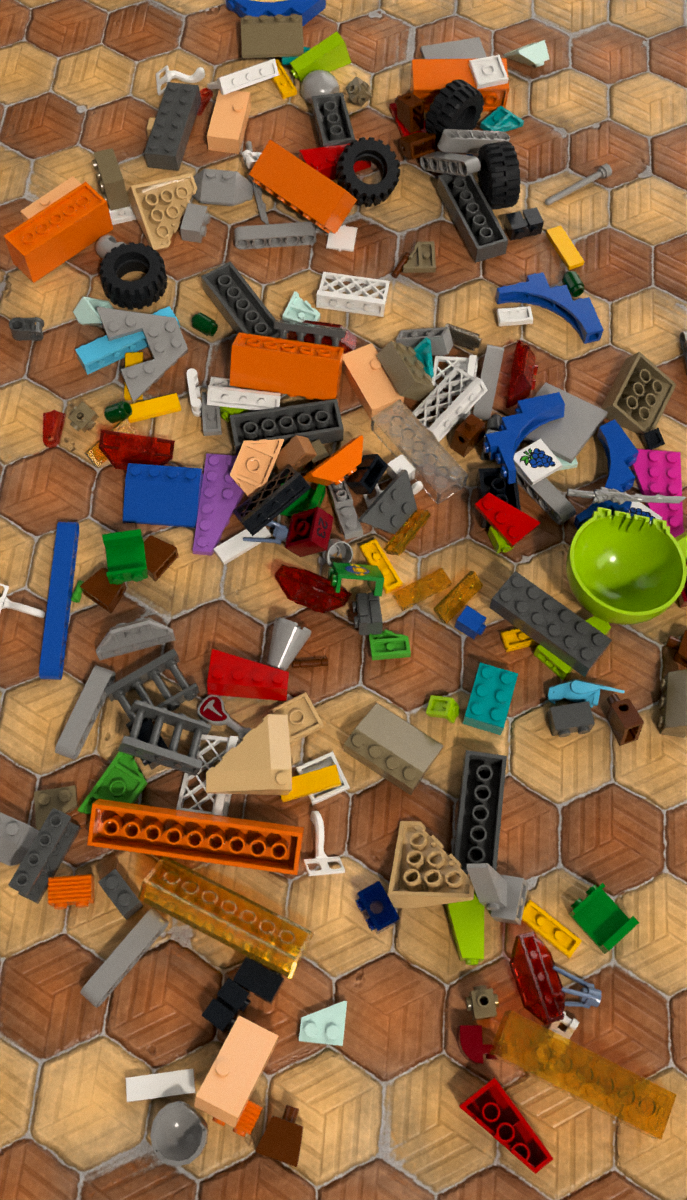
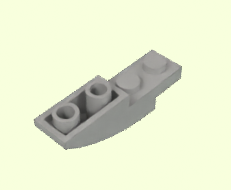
M344 480L338 485L334 483L328 485L335 516L345 540L363 536V529L358 521L353 499L346 481Z

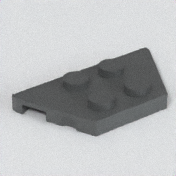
M407 470L400 471L358 519L359 522L366 523L389 534H395L417 509Z

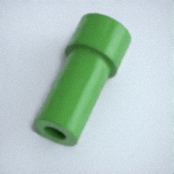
M79 580L70 599L71 601L80 602L82 597L80 586L84 581Z

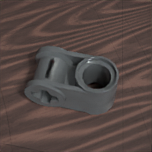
M17 317L9 322L12 337L15 340L40 341L44 337L42 332L44 320L41 318Z

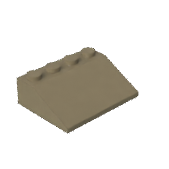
M302 15L241 17L242 58L298 57L304 54Z
M638 352L624 361L601 409L608 412L606 418L610 421L615 419L620 426L641 435L656 428L677 384L642 353Z
M376 703L344 743V752L409 795H412L444 746Z

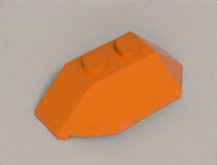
M360 435L350 440L304 475L303 478L306 481L325 486L333 483L335 485L340 484L345 480L344 476L354 473L357 470L356 467L362 461L363 436Z

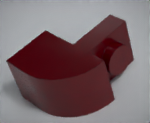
M459 1025L457 1027L459 1050L469 1062L481 1065L484 1064L483 1055H486L487 1060L500 1059L499 1055L505 1054V1044H483L482 1025Z

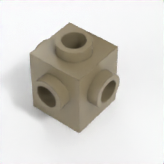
M357 76L346 86L348 98L352 104L362 107L372 97L368 83Z
M82 401L78 407L72 408L68 418L72 421L70 425L77 431L81 429L83 432H86L95 426V421L99 416Z
M486 985L473 987L474 991H470L468 993L469 997H466L467 1010L471 1011L473 1021L497 1017L496 1007H499L497 993L493 994V988L487 989ZM480 999L485 1002V1005L480 1003Z

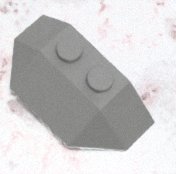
M203 169L193 176L197 191L192 197L200 203L235 206L247 200L250 201L253 198V184L236 171Z
M141 617L133 622L118 623L111 627L97 647L96 654L101 661L175 641L176 639L173 629L149 617Z
M0 812V862L10 867L21 864L39 830Z

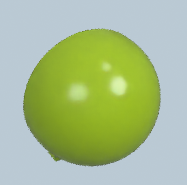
M597 507V510L592 514V518L586 521L576 532L567 553V579L575 598L592 615L613 624H639L661 615L679 597L687 576L684 554L678 542L670 533V526H666L667 521L652 518L650 524V518L633 514L631 517L630 513L617 510L611 515V509Z

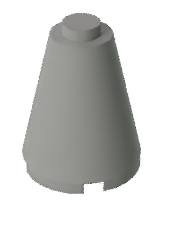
M276 617L267 665L286 671L311 636L312 631L306 627H303V630H301L298 623Z

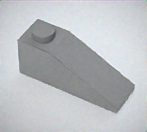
M449 327L401 330L396 338V343H401L407 347L410 346L413 349L425 337L431 340L432 356L448 355L454 345Z
M488 863L467 864L466 868L479 902L487 910L497 911L499 907H507V881Z

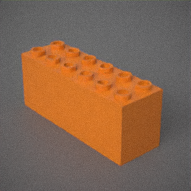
M501 58L508 76L507 58ZM412 59L410 92L424 101V112H429V107L434 102L436 95L453 80H464L477 89L468 65L469 60L474 59ZM509 80L507 84L477 89L483 96V112H493L500 105L506 108Z
M269 140L249 173L254 178V183L328 234L330 231L335 234L339 230L357 201L347 190L272 140Z
M84 182L5 234L4 239L13 264L35 283L97 241L100 237L113 230L107 201L87 182Z
M239 332L232 344L229 386L282 393L290 397L303 396L306 399L316 398L323 401L336 399L340 388L344 348Z

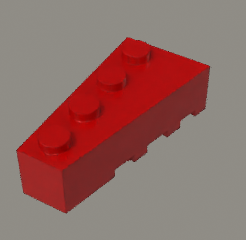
M350 143L299 150V159L330 180H335V168L344 148L350 145ZM366 160L355 162L353 165L354 172L370 168L371 162Z
M212 649L207 679V694L287 701L289 672Z
M495 1077L459 1105L464 1112L535 1174L553 1160L549 1151Z

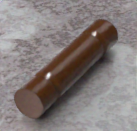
M406 252L391 274L393 278L398 277L403 266L408 262L410 253Z
M328 658L293 661V669L328 666Z

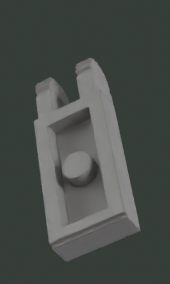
M202 392L201 408L204 436L222 435L220 406L207 405V394Z

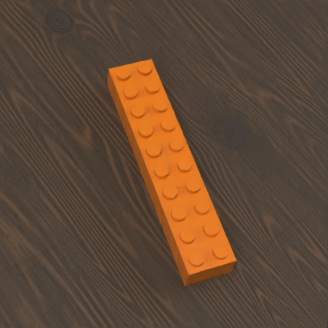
M97 799L92 804L87 846L297 875L304 827Z

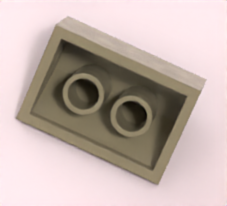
M687 669L668 672L661 679L660 690H663V693L659 700L661 715L658 718L660 734L681 738L687 735Z

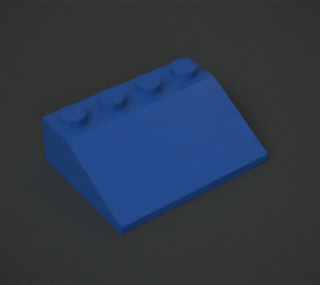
M128 463L125 478L123 522L196 528L203 481L202 468Z

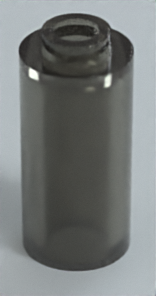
M449 323L446 324L445 327H449L453 344L475 351L476 348L479 349L482 342L480 334Z

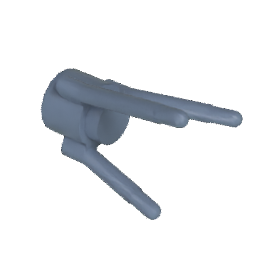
M272 520L266 526L274 529L273 536L276 539L244 537L243 541L281 545L282 541L286 542L289 528Z
M555 965L552 967L553 970L584 986L581 991L563 987L561 989L562 992L579 996L582 1002L557 1001V1006L584 1007L590 1009V1006H599L602 993L601 990L594 988V984L585 982Z

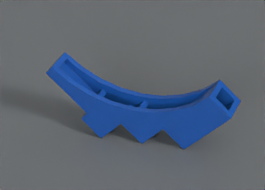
M226 0V8L240 17H260L261 15L290 16L298 14L302 15L304 26L326 8V0H286L280 2Z
M543 272L528 275L526 282L497 288L495 297L497 304L527 303L540 306L566 320L576 330L584 344L601 339L603 327L590 298H579L573 301L567 285L550 288Z
M560 392L519 400L517 409H515V415L502 417V425H499V431L486 434V442H483L484 452L488 453L490 460L496 459L497 464L501 465L502 477H506L508 484L516 483V467L513 459L523 439L539 426L564 417L565 403Z
M614 419L600 426L597 434L604 447L608 461V479L605 488H614L620 492H626L633 487L635 476L629 467L636 462L639 451ZM611 500L599 504L593 503L586 510L576 515L574 525L579 529L586 521L592 518V514L597 510V507L611 509V515H613L615 510L629 513L632 502L625 501L621 505H618L616 502L613 503Z

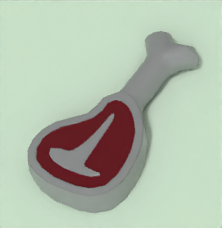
M218 695L207 696L197 709L201 720L214 726L227 725L238 734L241 741L251 730V728L240 726L231 719L225 711L222 698Z

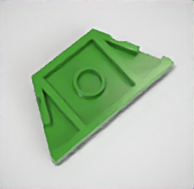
M119 751L79 807L78 811L81 814H91L92 804L97 799L134 804L148 783L132 755Z

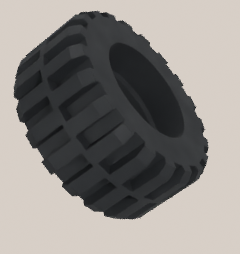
M453 80L436 95L426 115V132L436 134L437 142H439L445 129H475L483 112L484 100L482 93L464 80Z
M365 137L359 138L358 141L353 140L350 145L344 148L335 168L337 184L357 199L356 205L358 206L365 204L366 207H371L372 204L376 206L381 201L384 202L391 195L399 181L400 169L398 167L400 163L399 160L395 159L396 153L390 151L391 147L388 144L385 146L382 144V140L378 139V141H375L373 137H369L368 140ZM361 160L372 162L381 173V181L377 184L362 182L354 172V163Z
M508 141L484 144L478 152V159L481 164V168L477 173L478 185L492 210L513 207L518 202L521 184L519 161L515 148Z
M130 242L128 245L121 244L120 247L111 249V252L104 256L105 259H102L101 267L99 268L100 278L105 295L113 304H118L121 308L127 307L129 310L134 308L139 310L143 309L144 306H151L153 302L156 303L160 299L159 296L162 297L167 288L163 258L152 247L145 246L143 243L135 244L134 242ZM133 271L146 273L143 278L136 281L121 279L125 274Z

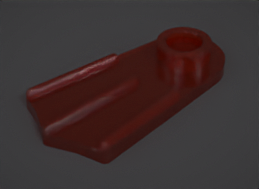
M208 88L201 89V103L197 115H202L213 97L212 90Z
M56 410L43 413V443L46 447L54 448L60 443L66 418L65 413Z

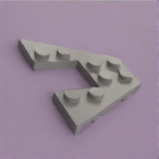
M96 307L109 341L143 331L153 359L121 369V374L132 402L136 403V400L145 391H148L152 384L156 383L171 366L173 367L180 357H183L188 352V347L176 318Z

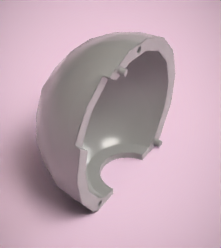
M324 70L310 72L304 77L300 86L302 97L311 104L312 96L340 92V86L336 78L330 72Z
M182 1101L169 1103L158 1112L152 1123L150 1134L152 1148L157 1157L167 1165L182 1166L189 1164L202 1153L207 1144L208 1125L204 1118L189 1104Z

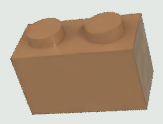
M296 435L290 439V442L284 448L280 449L275 464L280 472L288 465L292 466L297 472H300L317 453L308 437Z

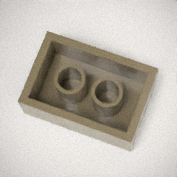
M113 148L94 152L95 160H92L96 170L97 182L103 198L109 205L110 211L128 207L129 201L124 179Z
M390 341L376 356L399 395L421 401L435 388L432 384V378L424 371V365L415 356L416 352L412 347Z

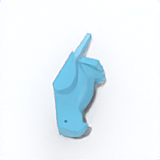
M573 679L549 687L548 699L553 704L562 698L577 703L589 701L590 707L598 705L600 689L624 693L625 691L602 684Z

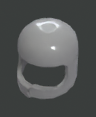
M104 235L98 239L95 249L96 253L102 259H105L104 256L108 252L110 253L111 249L114 247L118 248L121 244H127L124 242L116 243V239L113 236Z
M335 538L329 540L327 551L321 552L323 559L330 567H332L333 563L330 558H335L331 555L337 553V557L340 553L342 555V561L339 563H350L353 558L351 546Z

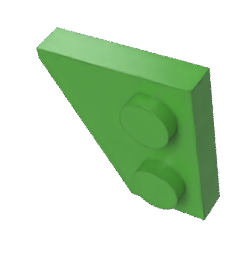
M386 629L381 634L368 635L372 661L411 657L408 636L395 634Z

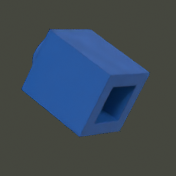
M466 606L456 620L455 628L470 638L475 639L477 635L481 636L487 627L485 625L486 617Z

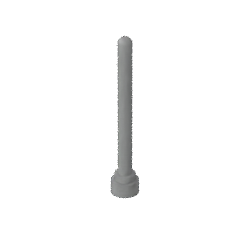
M607 163L600 166L596 173L546 199L545 205H551L599 178L605 179L611 176V167Z

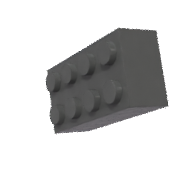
M343 92L312 96V114L320 146L349 144L355 140Z

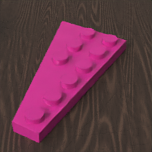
M637 449L639 451L637 460L631 466V469L636 475V482L641 494L647 496H656L657 494L682 496L680 452ZM645 502L649 509L663 517L662 520L667 521L666 526H670V533L674 538L684 533L682 502L679 504Z

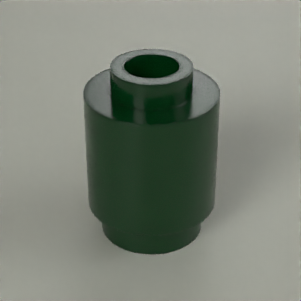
M568 271L564 274L562 283L567 285L570 295L573 297L580 296L585 289L577 272Z
M201 312L195 314L192 318V327L206 336H213L216 333L218 324H216L215 320Z
M120 401L107 406L104 415L110 423H116L129 418L132 415V408L128 402Z

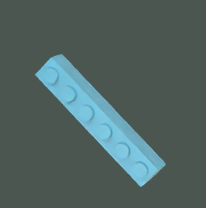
M169 306L152 314L176 318L179 325V320ZM143 331L111 341L105 335L86 345L80 346L75 351L79 362L88 375L125 358V353L138 352L148 347Z

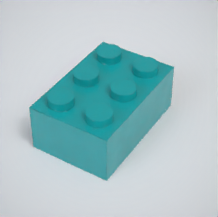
M480 663L462 724L501 735L518 673Z

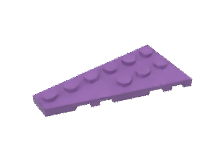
M206 453L193 554L212 556L213 548L217 547L225 527L230 522V517L233 514L232 511L237 508L244 495L241 488L229 476L237 456Z

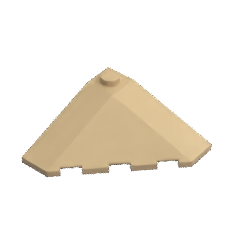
M192 173L130 186L127 196L131 208L153 250L157 251L169 247L170 239L173 233H176L181 223L180 219L185 214L187 204L190 203L192 195H195L197 191Z
M267 714L257 728L251 729L242 738L243 741L235 748L232 747L221 758L222 761L206 772V793L288 795L292 790L288 715Z
M400 821L388 890L392 906L394 908H420L473 900L475 889L469 874L467 875L461 869V863L452 854L448 855L443 850V844L434 835L430 836L425 831L426 827L421 821Z

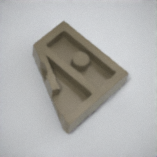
M434 241L417 242L414 251L409 256L408 262L403 266V273H435Z
M75 785L34 791L37 830L40 831L53 808L65 814L78 808L77 787Z

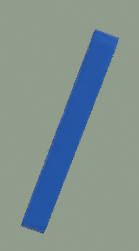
M58 522L39 666L40 679L61 680L63 676L71 608L70 599L73 591L79 540L78 522Z

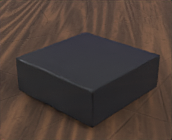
M659 428L641 434L646 450H652L665 444Z

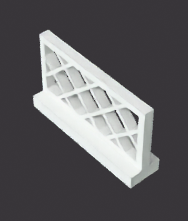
M270 59L217 78V81L208 83L207 87L208 89H220L221 94L225 95L279 76L275 59Z
M323 272L320 287L317 291L316 308L383 317L390 281ZM326 278H328V279H333L334 281L331 282V283H328V282L326 281ZM349 281L350 284L345 285L343 282ZM363 283L367 284L368 286L362 288L360 284ZM339 285L341 288L335 290L333 287ZM384 286L385 288L378 290L376 287ZM356 287L358 290L352 292L350 289ZM372 289L375 293L369 295L366 291Z
M470 355L469 358L435 356L434 376L432 377L434 387L438 386L436 380L441 376L445 378V373L450 369H454V366L458 363H466L465 368L462 370L476 378L478 367L477 355ZM439 362H446L449 366L441 371L438 364ZM457 373V375L452 379V381L456 380L461 375ZM471 382L464 383V388H467ZM452 386V388L454 389L453 391L459 390L460 386ZM448 397L441 399L440 404L444 403L446 400L448 401ZM431 401L428 407L432 406V403L436 405V401ZM471 409L457 424H461L471 414Z
M455 366L407 418L432 435L436 441L440 442L488 389L482 379L479 377L474 378ZM457 373L461 375L459 380L452 381ZM471 382L467 388H464V383ZM460 384L459 390L452 391V386ZM448 387V392L440 394L443 388ZM459 395L454 401H452V396ZM448 397L447 403L440 404V399ZM436 400V405L428 407L431 401ZM447 408L442 414H440V409ZM436 410V415L428 417V412ZM424 413V418L415 419L419 414ZM435 421L430 427H427L428 422Z
M211 377L210 385H208L207 405L258 411L279 408L281 393L229 386L230 379Z
M202 734L201 740H206L209 745L200 752L197 751L196 755L197 759L200 757L204 762V765L196 775L200 784L190 791L188 782L195 776L184 773L176 810L227 817L232 794L207 793L208 795L199 802L193 794L201 788H204L206 791V780L202 782L198 774L206 768L209 770V766L216 761H222L221 758L232 747L235 748L242 741L238 736H230L229 738ZM220 742L227 743L226 749L218 754L214 747ZM212 749L217 756L206 762L202 755ZM191 796L196 804L189 809L183 808L184 801ZM209 799L214 803L212 812L204 811L201 807Z

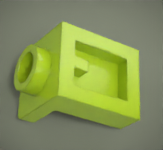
M431 695L426 714L430 717L445 718L450 723H455V719L459 715V705L451 697Z

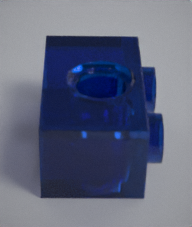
M380 881L357 892L356 905L360 912L364 911L368 918L365 921L371 931L375 930L376 934H379L399 923L400 917ZM373 904H379L382 907V911L375 914L371 911L370 907Z

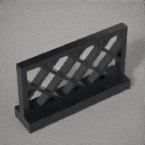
M288 465L232 512L250 534L254 536L311 487L299 472Z

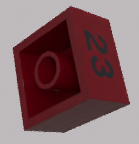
M319 507L293 514L285 548L299 557L327 551L334 517Z

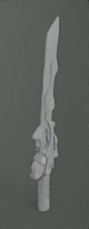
M247 141L245 143L246 150L253 152L252 142ZM249 175L247 179L253 184L261 220L267 225L269 221L266 214V204L262 200V189L253 182L254 178Z
M600 487V489H595L594 491L573 490L569 488L567 490V496L592 498V504H599L611 500L613 503L616 502L618 505L623 504L625 501L679 504L687 498L660 494L656 496L637 493L630 495L614 488L608 489L605 487Z

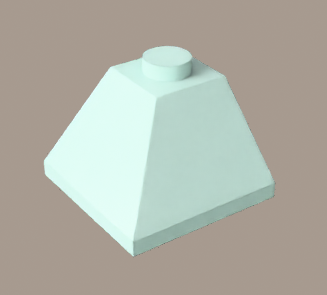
M545 40L528 44L504 54L508 59L528 66L535 65V67L544 65V61L550 59Z
M83 296L73 313L77 321L82 325L103 326L96 307L114 308L109 301Z

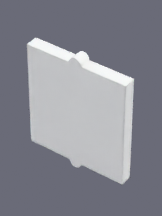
M342 225L335 234L330 231L326 248L353 252L357 227Z

